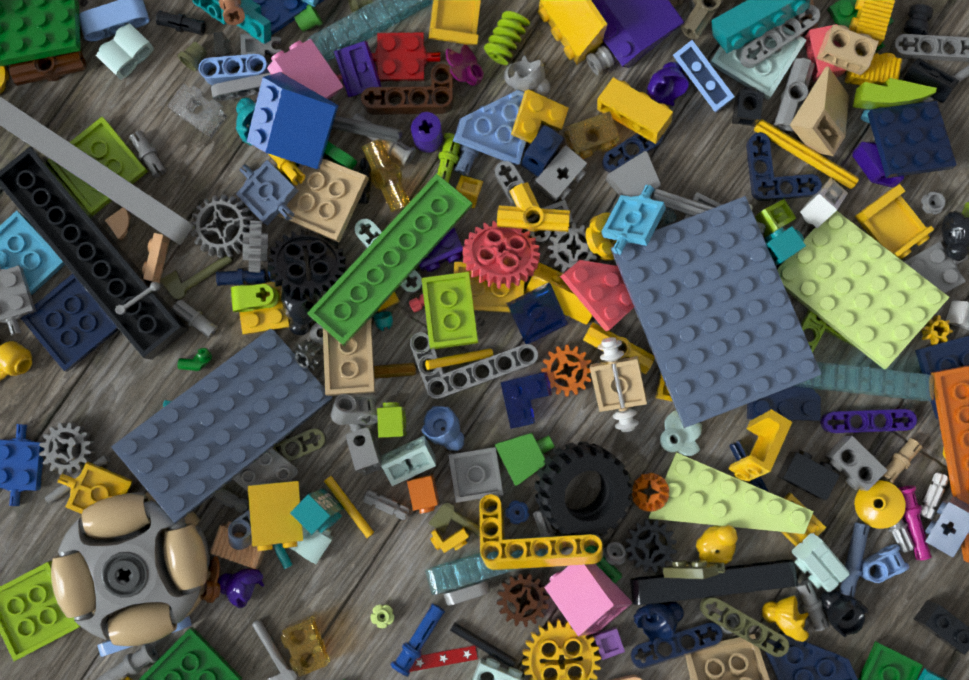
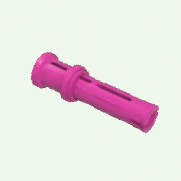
M916 486L899 487L898 489L902 492L906 502L904 518L908 524L907 529L914 544L915 559L920 561L930 559L932 555L928 543L925 542L927 538L920 517L922 507L918 505L915 495Z

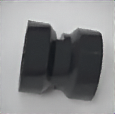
M924 4L912 5L909 8V20L905 23L904 32L907 34L927 35L930 26L928 21L932 19L933 8Z

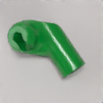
M207 348L198 349L199 353L193 359L179 358L177 367L179 370L201 371L211 361L212 354Z

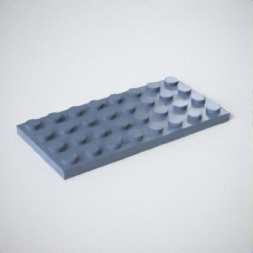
M269 329L111 447L176 524L332 401L333 397L325 395V388L307 368L301 367L296 362L295 354L273 329Z

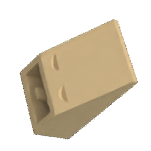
M825 67L790 123V126L806 146L819 154L834 156L846 136L849 95L829 67Z

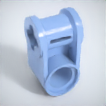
M892 544L862 560L860 569L862 575L860 577L874 583H881L907 571L910 566L904 562L899 552V545ZM874 565L876 568V572L873 576H871L870 568Z

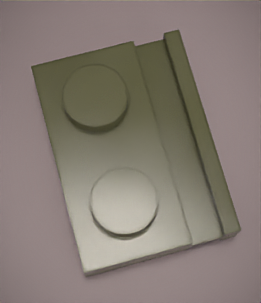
M675 560L672 561L671 566L663 568L664 578L706 579L719 575V573H725L724 563L707 562L706 560L693 562Z

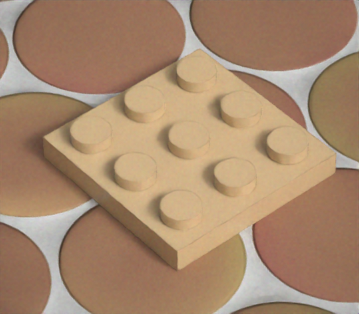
M322 159L319 169L299 164L298 168L305 174V180L301 184L298 182V185H294L299 192L287 205L294 212V217L290 216L292 219L287 221L340 242L369 178L366 175L326 159ZM281 213L277 215L278 217L286 220Z

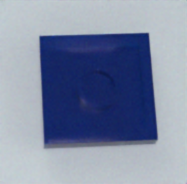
M549 282L506 303L525 344H530L568 324Z

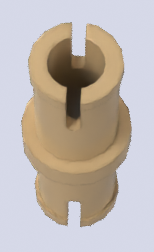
M909 438L903 448L891 457L892 461L887 465L886 469L888 471L882 476L884 477L883 479L893 484L901 472L911 466V460L922 450V445H919V442Z

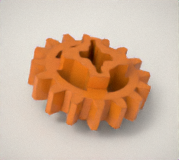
M565 345L564 351H561L558 346L556 347V354L548 353V356L551 358L550 360L544 359L542 361L547 365L546 368L541 369V372L547 375L542 380L543 382H550L549 390L553 387L556 388V395L561 391H564L565 397L569 396V391L577 395L578 387L582 390L586 389L583 384L584 381L591 382V379L587 377V374L591 373L590 368H587L591 360L585 361L583 358L586 353L578 354V347L570 351L569 345ZM565 355L575 357L578 362L569 361ZM557 358L558 367L556 371L551 372L552 363ZM563 365H566L567 368L577 367L570 372V377L566 374L556 375L564 369ZM582 369L581 379L577 383L575 376ZM561 379L566 382L568 387L561 386L554 380Z

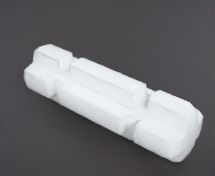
M942 473L934 474L932 479L934 483L933 485L930 484L923 500L924 506L921 505V516L928 519L934 517L936 512L934 508L939 505L944 493L943 486H946L949 481L948 476Z

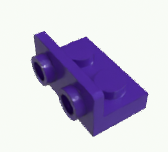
M454 227L419 264L421 271L427 270V273L439 269V264L446 261L454 263L462 259L463 246Z

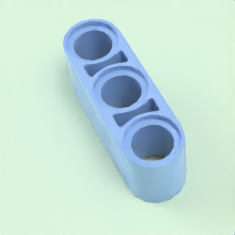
M117 0L79 14L80 26L87 41H98L114 36L120 27L128 24L138 28L148 24L150 21L143 0Z
M260 54L212 57L202 60L199 64L200 74L210 85L270 73L267 69L269 64ZM257 65H263L260 71H254ZM234 67H240L237 73H231ZM216 68L217 70L215 74L209 76L208 72L211 69Z

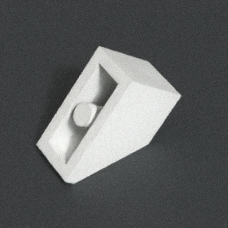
M830 178L821 187L819 192L805 204L800 213L807 223L813 224L818 228L838 210L848 192Z

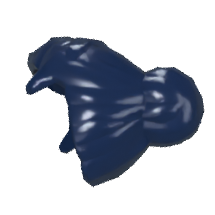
M668 602L666 605L662 603L647 604L636 611L633 616L634 623L638 628H643V632L648 636L651 643H653L655 638L671 639L676 632L678 622L683 619L684 610L677 602Z

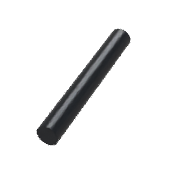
M453 623L450 629L451 632L507 666L514 667L517 659L459 624Z

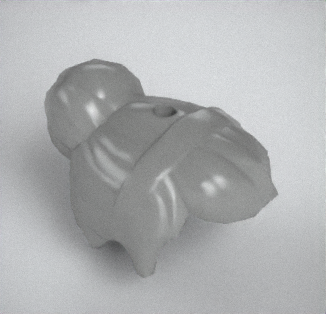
M524 55L522 61L511 63L504 71L506 83L516 90L525 92L529 89L544 97L551 90L550 83L545 78L544 65L541 60L530 63Z

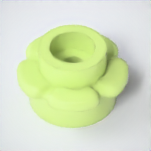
M387 604L376 605L370 616L372 623L376 624L378 628H386L388 624L390 625L394 621L393 609Z

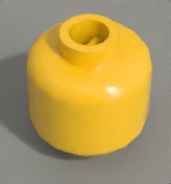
M9 341L0 345L1 370L10 376H18L26 373L31 368L32 354L28 349L16 341Z

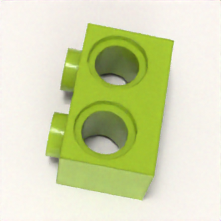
M397 402L383 403V408H377L378 438L407 436L405 407H400V404Z

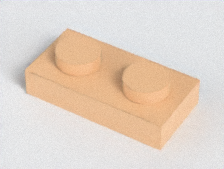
M154 233L153 239L149 240V256L142 268L144 280L158 282L159 284L170 239L162 234Z

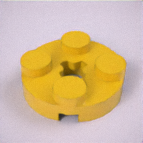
M608 212L593 217L590 220V227L586 229V241L590 250L594 254L597 253L602 257L600 259L605 261L614 260L611 247H614L617 241L604 238L601 232L611 214Z

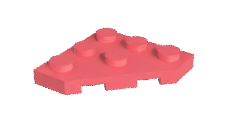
M579 260L560 276L606 332L634 308L618 266Z

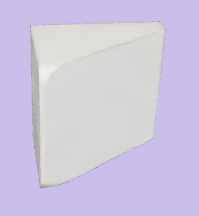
M955 300L951 302L946 320L950 321L949 324L969 330V302Z

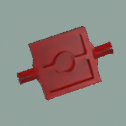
M424 32L377 33V48L375 53H371L373 61L378 68L380 82L425 81L424 69L427 62H440L441 60L440 52H426Z

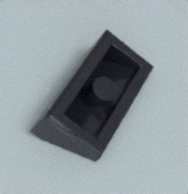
M917 59L910 66L903 78V81L937 88L936 93L930 97L940 103L946 101L959 83L958 79L921 59Z

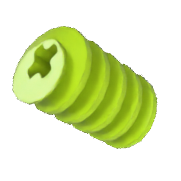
M512 11L503 12L502 19L497 22L498 27L494 28L493 35L488 39L489 43L484 46L485 53L495 62L508 65L504 57H513L509 49H517L513 41L521 42L522 39L518 33L522 35L526 33L522 25L529 27V20Z

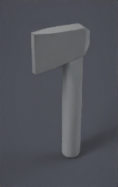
M254 621L252 626L280 673L267 680H297L298 675L296 671L288 667L262 621Z

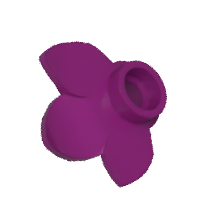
M466 44L462 46L460 54L449 48L446 49V59L449 65L452 66L450 72L454 78L460 82H467L472 86L478 85L484 73L481 66L477 64V59L471 49Z

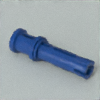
M432 603L409 642L403 643L401 653L396 661H392L390 664L397 672L407 677L410 675L409 670L416 659L422 656V647L445 613L441 607Z

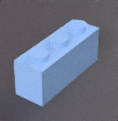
M693 40L673 54L674 58L716 113L735 99V96Z

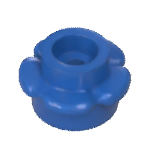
M512 501L509 507L506 508L505 514L512 524L518 525L520 522H525L528 519L529 509L524 502ZM516 510L520 511L518 515L515 514Z

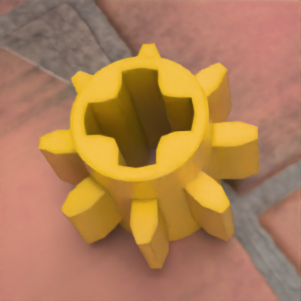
M940 315L933 316V319H930L925 327L920 330L923 334L922 340H931V345H936L939 341L942 343L947 342L946 336L953 332L948 325L950 321L941 320Z

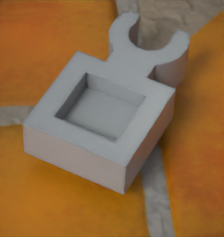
M240 34L241 55L260 54L265 58V53L274 56L281 51V49L276 50L272 48L273 45L281 44L280 37H272L271 41L263 44L250 34Z

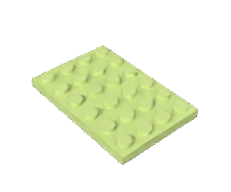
M838 211L833 213L818 228L815 227L804 239L806 246L786 259L777 269L785 290L884 370L888 368L949 299V296Z

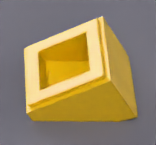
M464 175L460 176L456 190L472 202L471 208L476 207L483 181Z

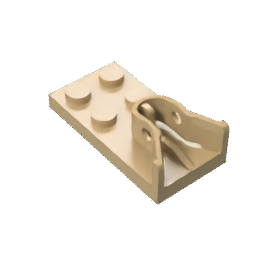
M372 317L345 347L323 329L325 395L375 393Z

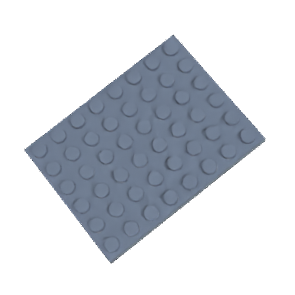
M746 196L655 230L647 246L627 243L620 255L615 254L612 251L613 247H611V252L683 428L822 375Z

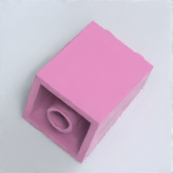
M596 564L570 565L562 572L559 571L552 575L549 579L550 583L544 587L578 636L599 633L632 604L631 600Z

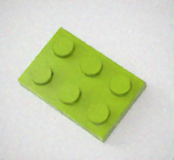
M469 272L421 278L430 349L477 344L478 337Z

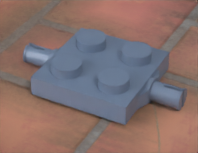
M268 160L254 172L247 164L242 165L243 168H240V172L247 179L236 195L267 226L279 213L286 220H291L290 216L294 217V212L287 205L299 190Z

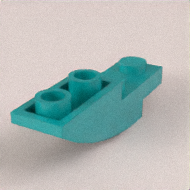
M192 0L197 7L203 9L211 17L224 25L227 24L224 21V10L221 9L219 0ZM241 0L240 7L244 10L245 18L242 23L236 26H239L263 44L271 41V21L261 15V6L252 0Z

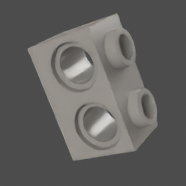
M844 436L825 455L830 460L828 464L834 467L833 470L838 473L842 472L847 477L846 482L855 490L868 491L888 471L853 436ZM845 450L849 453V460L847 462L842 460V453ZM862 467L867 472L864 479H861L859 476V471Z

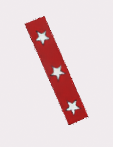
M476 646L422 655L419 659H416L409 671L413 672L477 660Z

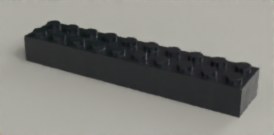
M29 146L0 170V187L143 358L153 360L189 330L157 291L150 292L127 308L125 314L120 315L116 313V306L126 304L148 289L151 284L143 279L144 275L98 220L88 212L41 153Z

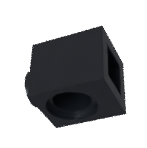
M755 88L740 89L735 96L732 124L755 127L761 120L764 92H757ZM743 102H749L753 110L746 109Z

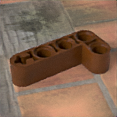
M442 63L434 66L431 72V86L367 88L361 94L363 107L367 113L372 115L420 114L422 112L433 114L448 113L453 108V75L450 72L451 68ZM440 74L448 76L445 81H439L436 78ZM442 96L449 99L445 104H439L436 100ZM383 97L385 98V103H386V105H383V103H382V102H384V101H383ZM394 97H399L402 99V101L397 105H393L390 103L391 99ZM417 97L425 98L424 103L419 105L413 101ZM371 98H376V100H374V104L369 103L371 102Z

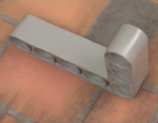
M419 332L414 334L410 340V346L427 393L434 399H442L533 365L538 358L537 349L533 345L524 344L445 374L442 367L428 373L423 369L424 362L438 358L436 350L430 349L428 335ZM422 337L426 338L428 346L424 350L416 349V340ZM524 349L531 350L534 356L533 360L530 362L523 361L520 357L521 351ZM503 357L510 359L512 364L510 369H500L498 366L499 359ZM481 365L489 369V375L483 379L477 377L475 373L477 367ZM460 373L467 377V382L462 387L456 386L453 382L455 375ZM435 382H441L444 385V391L440 395H434L431 391V386Z

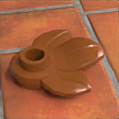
M217 556L210 560V579L206 580V591L200 596L201 600H206L207 603H213L220 595V584L217 583L220 562Z

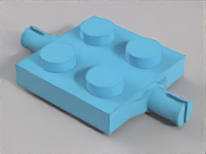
M645 185L639 196L620 195L601 232L604 238L617 240L612 248L615 254H622L627 243L648 245L666 209L664 202L650 199L654 191L651 185Z

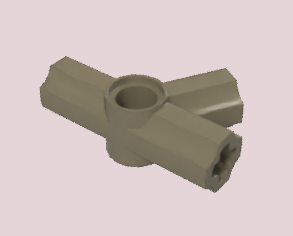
M693 0L695 7L681 27L684 35L690 39L698 40L724 0ZM704 3H709L712 7H707Z

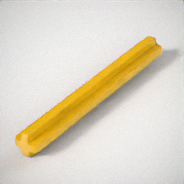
M761 119L755 126V132L766 134L770 141L847 188L852 189L858 183L859 178L765 120Z

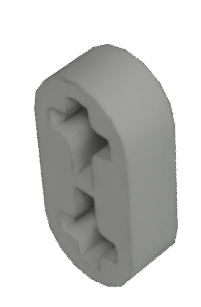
M483 579L448 590L443 594L448 606L485 595L490 592V587L487 579Z

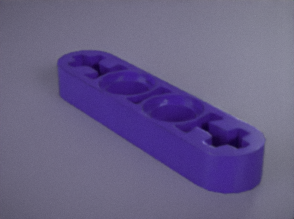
M908 409L838 411L825 413L821 417L820 424L823 430L828 433L908 431L915 427L917 418L914 412ZM878 414H882L886 419L885 425L881 428L876 426L874 422ZM903 414L904 417L909 419L905 423H893V418H902ZM854 415H858L862 419V425L859 428H854L851 425V418ZM833 416L834 420H844V424L834 425L833 429L832 425H828V420H832Z

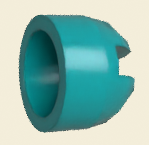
M380 312L373 316L375 325L379 330L384 331L383 327H387L389 330L393 326L391 312Z

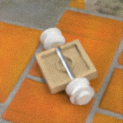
M614 337L603 339L602 343L598 345V349L604 351L600 359L606 362L590 364L591 376L599 412L619 409L613 415L614 419L619 420L615 428L622 432H630L635 429L639 421L633 419L637 411L629 407L646 405V392L638 356L620 359L624 355L623 351L618 350L622 342Z

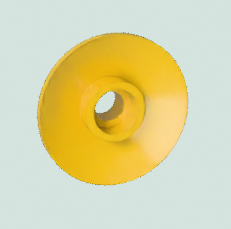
M878 480L868 491L859 489L855 497L854 504L857 515L865 524L873 528H890L896 525L904 516L906 509L905 498L902 492L890 482ZM877 499L883 501L881 508H876L874 505Z

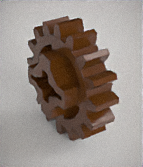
M519 572L517 579L510 575V583L503 581L502 586L505 589L498 590L497 592L499 596H502L501 599L497 600V605H503L499 610L500 614L507 613L506 621L508 622L513 618L515 626H518L519 622L523 621L524 626L527 627L529 620L536 624V616L543 618L544 614L541 610L548 609L549 607L544 602V600L549 599V595L542 593L546 590L544 588L545 585L539 586L540 578L538 577L534 581L531 580V573H528L526 578H523L522 573ZM522 584L519 589L515 591L510 590L515 585ZM531 586L538 592L539 599L532 596ZM526 590V597L529 601H524L520 609V603L517 597L521 598ZM507 600L514 604L515 612L510 610ZM535 609L530 614L524 615L527 610Z

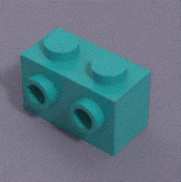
M793 226L787 230L781 227L764 239L775 266L806 246L803 235L800 231L794 229Z

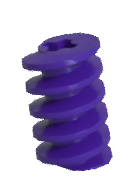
M422 112L412 122L411 133L416 148L425 153L436 151L441 146L443 140L441 122L438 117L430 112Z

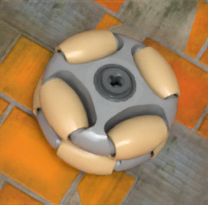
M135 492L108 497L84 509L82 515L65 534L58 549L59 555L52 559L51 582L54 596L62 612L67 618L74 617V621L89 633L105 640H111L112 644L117 646H139L157 641L177 629V623L188 617L201 602L200 596L206 591V580H209L211 575L209 546L203 529L198 526L200 522L199 517L192 511L175 524L149 492L146 494Z

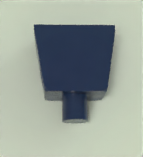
M544 125L526 150L521 166L539 177L563 147L565 139Z

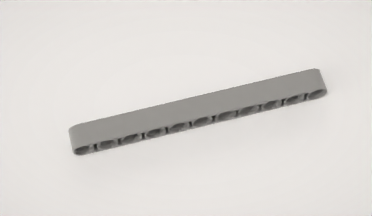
M0 97V126L181 246L194 225Z

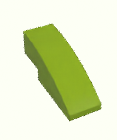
M889 78L882 85L864 82L856 89L853 107L877 109L916 104L936 93L937 88Z

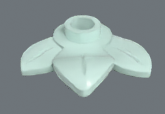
M677 411L671 412L664 421L665 431L660 436L661 446L668 452L678 451L684 456H692L698 453L700 448L695 440L702 432V424L699 422L683 428ZM670 436L675 438V444L671 443Z

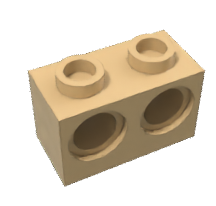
M833 25L825 34L816 59L862 75L869 68L879 41L872 39L867 34H858L850 31L846 26ZM833 40L838 41L841 47H837ZM856 49H859L863 56L858 55Z

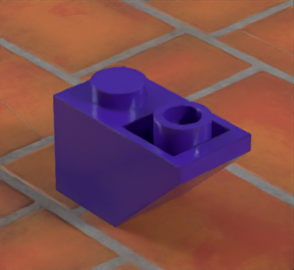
M861 142L853 151V158L870 182L893 188L904 179V176L886 178L875 143Z

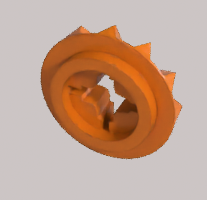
M654 473L641 474L634 481L632 500L638 508L644 511H657L668 501L669 486L660 475ZM649 485H651V488L659 493L652 494L648 499V495L641 491L647 490Z

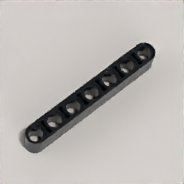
M786 559L726 566L725 573H719V575L706 579L664 578V574L635 577L630 579L632 601L634 605H647L651 603L798 586L796 564L794 563L795 560Z

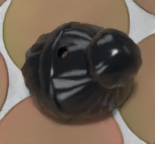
M956 210L950 211L943 219L941 232L947 244V256L952 260L961 261L969 253V217L965 218L963 213Z
M290 290L281 293L283 310L291 320L289 324L290 331L300 336L307 334L310 330V323L314 321L307 313L315 304L307 302V298L301 300L299 293L291 297Z
M836 590L822 593L820 597L822 607L826 610L829 622L837 632L846 637L847 635L858 633L863 628L865 613L868 614L869 611L861 601L851 596H841Z

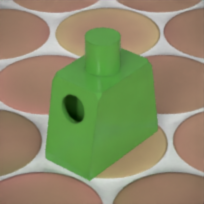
M532 433L494 444L515 486L546 465L543 462L545 460L543 454L555 448L549 435L536 441Z

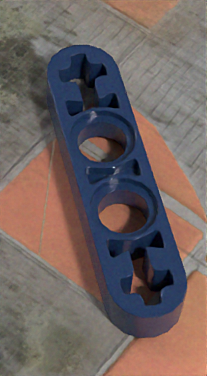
M706 623L677 632L671 639L658 638L653 643L649 641L639 644L632 649L631 661L637 668L643 669L715 647L722 640V630L717 624ZM707 629L717 632L718 635L715 636V641L705 638L702 639L704 645H699V637L695 632H700V637L707 634ZM691 636L695 640V646L691 649L684 648L681 644L682 637ZM661 643H668L672 648V653L668 656H663L659 653L658 646ZM654 646L656 660H653V655L647 656L645 663H642L640 659H635L638 656L639 650L646 654L651 652L649 647Z

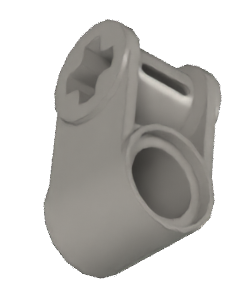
M340 394L335 399L331 418L339 425H373L378 422L375 406L377 397L373 394Z

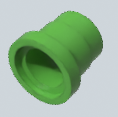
M309 4L305 10L294 17L303 32L316 25L321 26L323 24L315 8Z

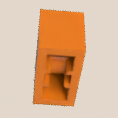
M434 474L409 479L407 484L413 511L419 510L420 514L434 511L435 506L440 502Z

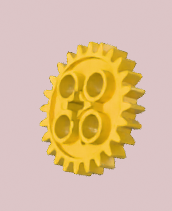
M557 619L556 626H552L548 620V628L544 629L539 625V634L531 632L534 640L525 641L530 649L522 651L523 655L528 657L522 660V665L529 666L524 670L525 675H531L528 680H589L590 678L597 680L598 677L593 670L601 669L600 665L595 663V661L601 659V656L594 652L599 649V646L597 644L591 645L595 640L593 635L588 637L586 635L578 636L567 620L565 625H561L560 620ZM571 641H576L579 643V647L576 651L570 652L566 649L567 644ZM545 643H552L555 645V649L551 653H545L542 651L543 645ZM559 655H564L565 660L563 664L558 662ZM579 656H582V657H583L582 660L572 659V658H577V657H579ZM541 659L552 660L544 663L540 662ZM572 666L581 668L577 676L568 674V670ZM547 668H554L557 672L554 677L547 678L544 676V671Z

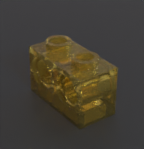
M313 615L292 623L282 630V643L286 649L289 648L292 656L290 657L291 667L294 672H298L299 677L328 665L330 658ZM302 630L305 634V640L300 641L296 639L294 631ZM303 654H312L314 657V662H305L303 659Z

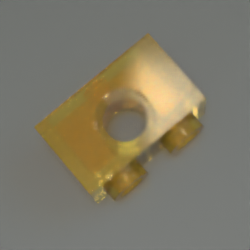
M610 111L569 125L564 131L569 148L582 159L592 156L594 151L600 149L603 152L613 149L620 138ZM594 133L597 135L598 141L591 142L587 139L586 135Z

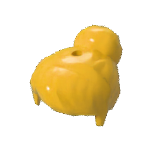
M714 525L705 530L696 541L699 559L706 560L707 562L724 563V565L729 563L736 550V542L738 540L736 529L730 525Z
M796 596L787 597L778 603L769 601L763 605L762 617L766 622L776 623L785 635L796 641L804 642L809 638V633L803 629L809 614H800L798 612Z

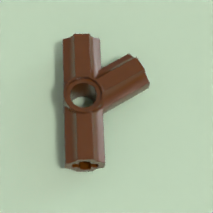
M80 50L11 64L9 71L14 84L20 86L41 80L57 81L62 75L86 70L87 64ZM48 65H51L48 70H45Z

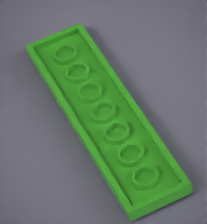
M436 173L307 314L345 347L472 207V202Z

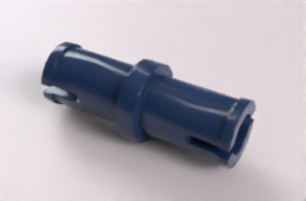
M238 268V271H217V286L266 283V271L262 269L260 273L249 272V270H244V268Z

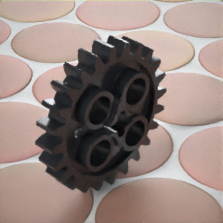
M301 229L300 235L291 231V238L283 235V242L276 240V247H271V255H268V271L270 272V279L275 280V287L282 285V293L290 290L291 297L299 293L301 300H303L305 294H308L311 300H313L316 293L322 298L323 291L327 292L346 270V257L343 256V249H338V242L331 243L330 238L326 237L324 239L323 235L320 234L316 236L311 230L309 234H305V231ZM303 248H307L311 281H308L306 276Z

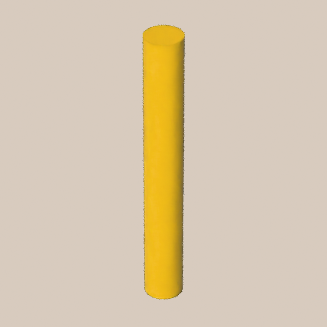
M488 348L426 360L425 365L427 370L486 359L493 356V350Z
M330 476L324 480V483L365 537L371 536L374 531L334 478Z

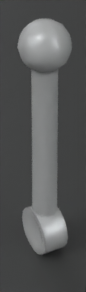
M152 282L148 289L124 305L116 306V313L120 315L125 314L126 309L150 292L159 290L160 284Z

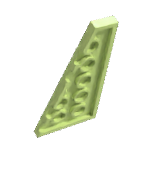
M676 452L665 477V481L669 486L668 501L661 509L650 512L648 519L718 526L730 525L738 528L805 534L814 511Z

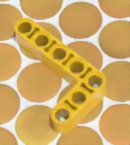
M489 494L485 495L480 501V554L485 566L491 570L596 564L603 557L602 541L596 535L591 534L505 540L504 511L500 499L496 495ZM490 506H497V509L493 512L486 511ZM492 528L498 529L496 534L487 535L488 530ZM591 545L598 548L595 553H588L585 549ZM565 547L573 549L572 553L568 555L562 554L561 550ZM539 549L548 550L545 556L536 555ZM516 550L523 551L522 556L514 558L511 555ZM491 552L499 553L495 559L487 558Z

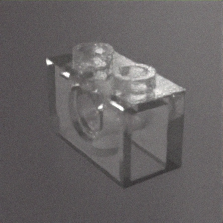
M183 83L167 107L174 114L211 139L227 118L226 114L222 111L223 106L214 99L210 101L203 97L205 94L197 87L192 86L189 88ZM202 105L203 110L195 114V108Z

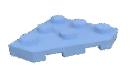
M516 90L460 118L453 141L500 160L509 161L513 165H519L526 141L512 136L511 132L524 92Z

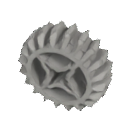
M222 194L219 200L214 195L212 196V203L204 199L206 206L203 208L198 205L197 209L200 213L192 214V217L196 219V222H191L194 225L193 228H196L191 232L193 237H197L194 243L201 245L200 250L203 252L208 251V255L212 257L217 253L219 258H223L226 252V255L231 258L233 257V250L240 254L241 249L239 247L243 246V232L250 231V220H254L252 216H248L251 210L248 207L244 208L245 203L242 201L237 202L234 196L228 200V197ZM222 209L235 211L239 218H226ZM214 214L213 220L207 224L210 216ZM224 222L227 224V226L224 227L225 229L222 232L219 229V226H221L220 224ZM239 229L235 238L232 239L231 235L233 231ZM207 235H219L223 244L211 243Z

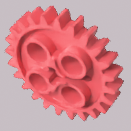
M495 221L492 222L490 227L483 223V229L475 227V233L470 232L469 238L465 239L462 253L463 263H466L467 271L472 270V278L479 276V283L487 280L488 287L496 283L498 289H500L502 284H505L509 289L512 282L519 286L520 279L527 282L528 275H534V270L538 268L540 253H538L539 245H535L536 238H530V231L522 233V229L497 227Z

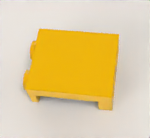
M433 0L428 39L472 46L477 45L478 35L476 34L481 0Z
M900 184L891 188L854 217L869 236L899 259H902L912 252L910 247L914 244L919 246L930 238L928 234L934 228L932 225L926 227L903 199L901 194L905 190Z
M772 409L749 421L746 429L757 435L758 438L750 455L730 464L729 470L734 472L737 478L744 481H750L771 472L792 421Z
M298 481L248 486L252 547L257 546L258 551L273 550L272 545L283 544V548L298 547L297 542L303 541L302 525L290 514L300 503Z

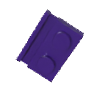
M367 41L334 51L348 97L362 94L365 89L370 87H382Z

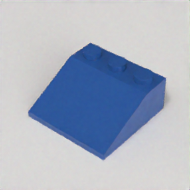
M281 72L264 76L247 142L265 153L319 169L339 105Z

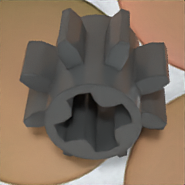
M304 340L298 344L299 348L295 350V359L301 367L309 368L311 366L314 370L322 365L324 349L320 343L314 340L311 342Z

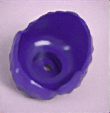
M668 62L664 64L662 69L653 74L647 87V95L657 103L674 106V100L686 93L689 81L682 73L680 64Z
M242 569L234 574L225 573L217 581L220 584V593L226 595L232 605L240 609L245 607L250 600L255 584L258 583L264 587L262 581L263 574L258 569Z

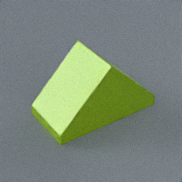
M785 199L754 216L757 222L765 224L763 234L765 237L797 219Z

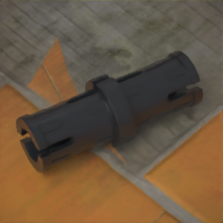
M161 10L156 14V24L159 26L174 28L177 32L181 33L187 31L201 36L205 33L206 22L204 20L189 18L182 13L176 15Z

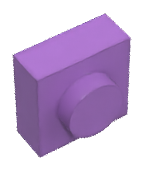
M616 627L593 635L597 646H599L598 650L602 660L625 652Z

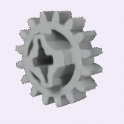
M250 220V232H243V260H249V272L260 273L261 261H267L268 233H262V221Z
M572 223L569 232L554 231L556 238L550 237L549 241L553 245L548 246L547 251L553 252V254L549 256V260H556L554 268L559 265L562 266L561 273L572 267L581 255L588 254L584 261H596L597 257L590 250L586 241L585 225L577 229L576 224ZM569 235L565 243L558 244L561 238ZM578 235L581 236L586 241V243H583L578 238ZM572 241L574 247L576 249H579L576 251L574 257L573 254H571V250L567 249L570 247ZM559 255H563L568 260V263L563 261Z
M69 422L67 425L66 423H58V428H49L51 434H43L46 442L39 444V446L44 447V451L39 453V455L46 456L47 459L44 460V465L52 464L50 471L58 470L59 474H66L67 472L74 474L76 469L83 470V463L91 462L88 454L95 453L94 450L90 449V446L95 442L88 441L87 438L91 433H83L84 426L76 427V424ZM69 432L74 434L75 436L70 438L68 435H65L64 433ZM65 459L70 464H63L59 460Z

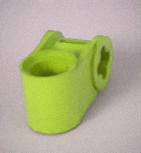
M267 284L231 287L233 312H249L256 309L272 308L278 304L280 299L279 292ZM267 292L270 293V296L266 297V300L262 299V297L265 296Z

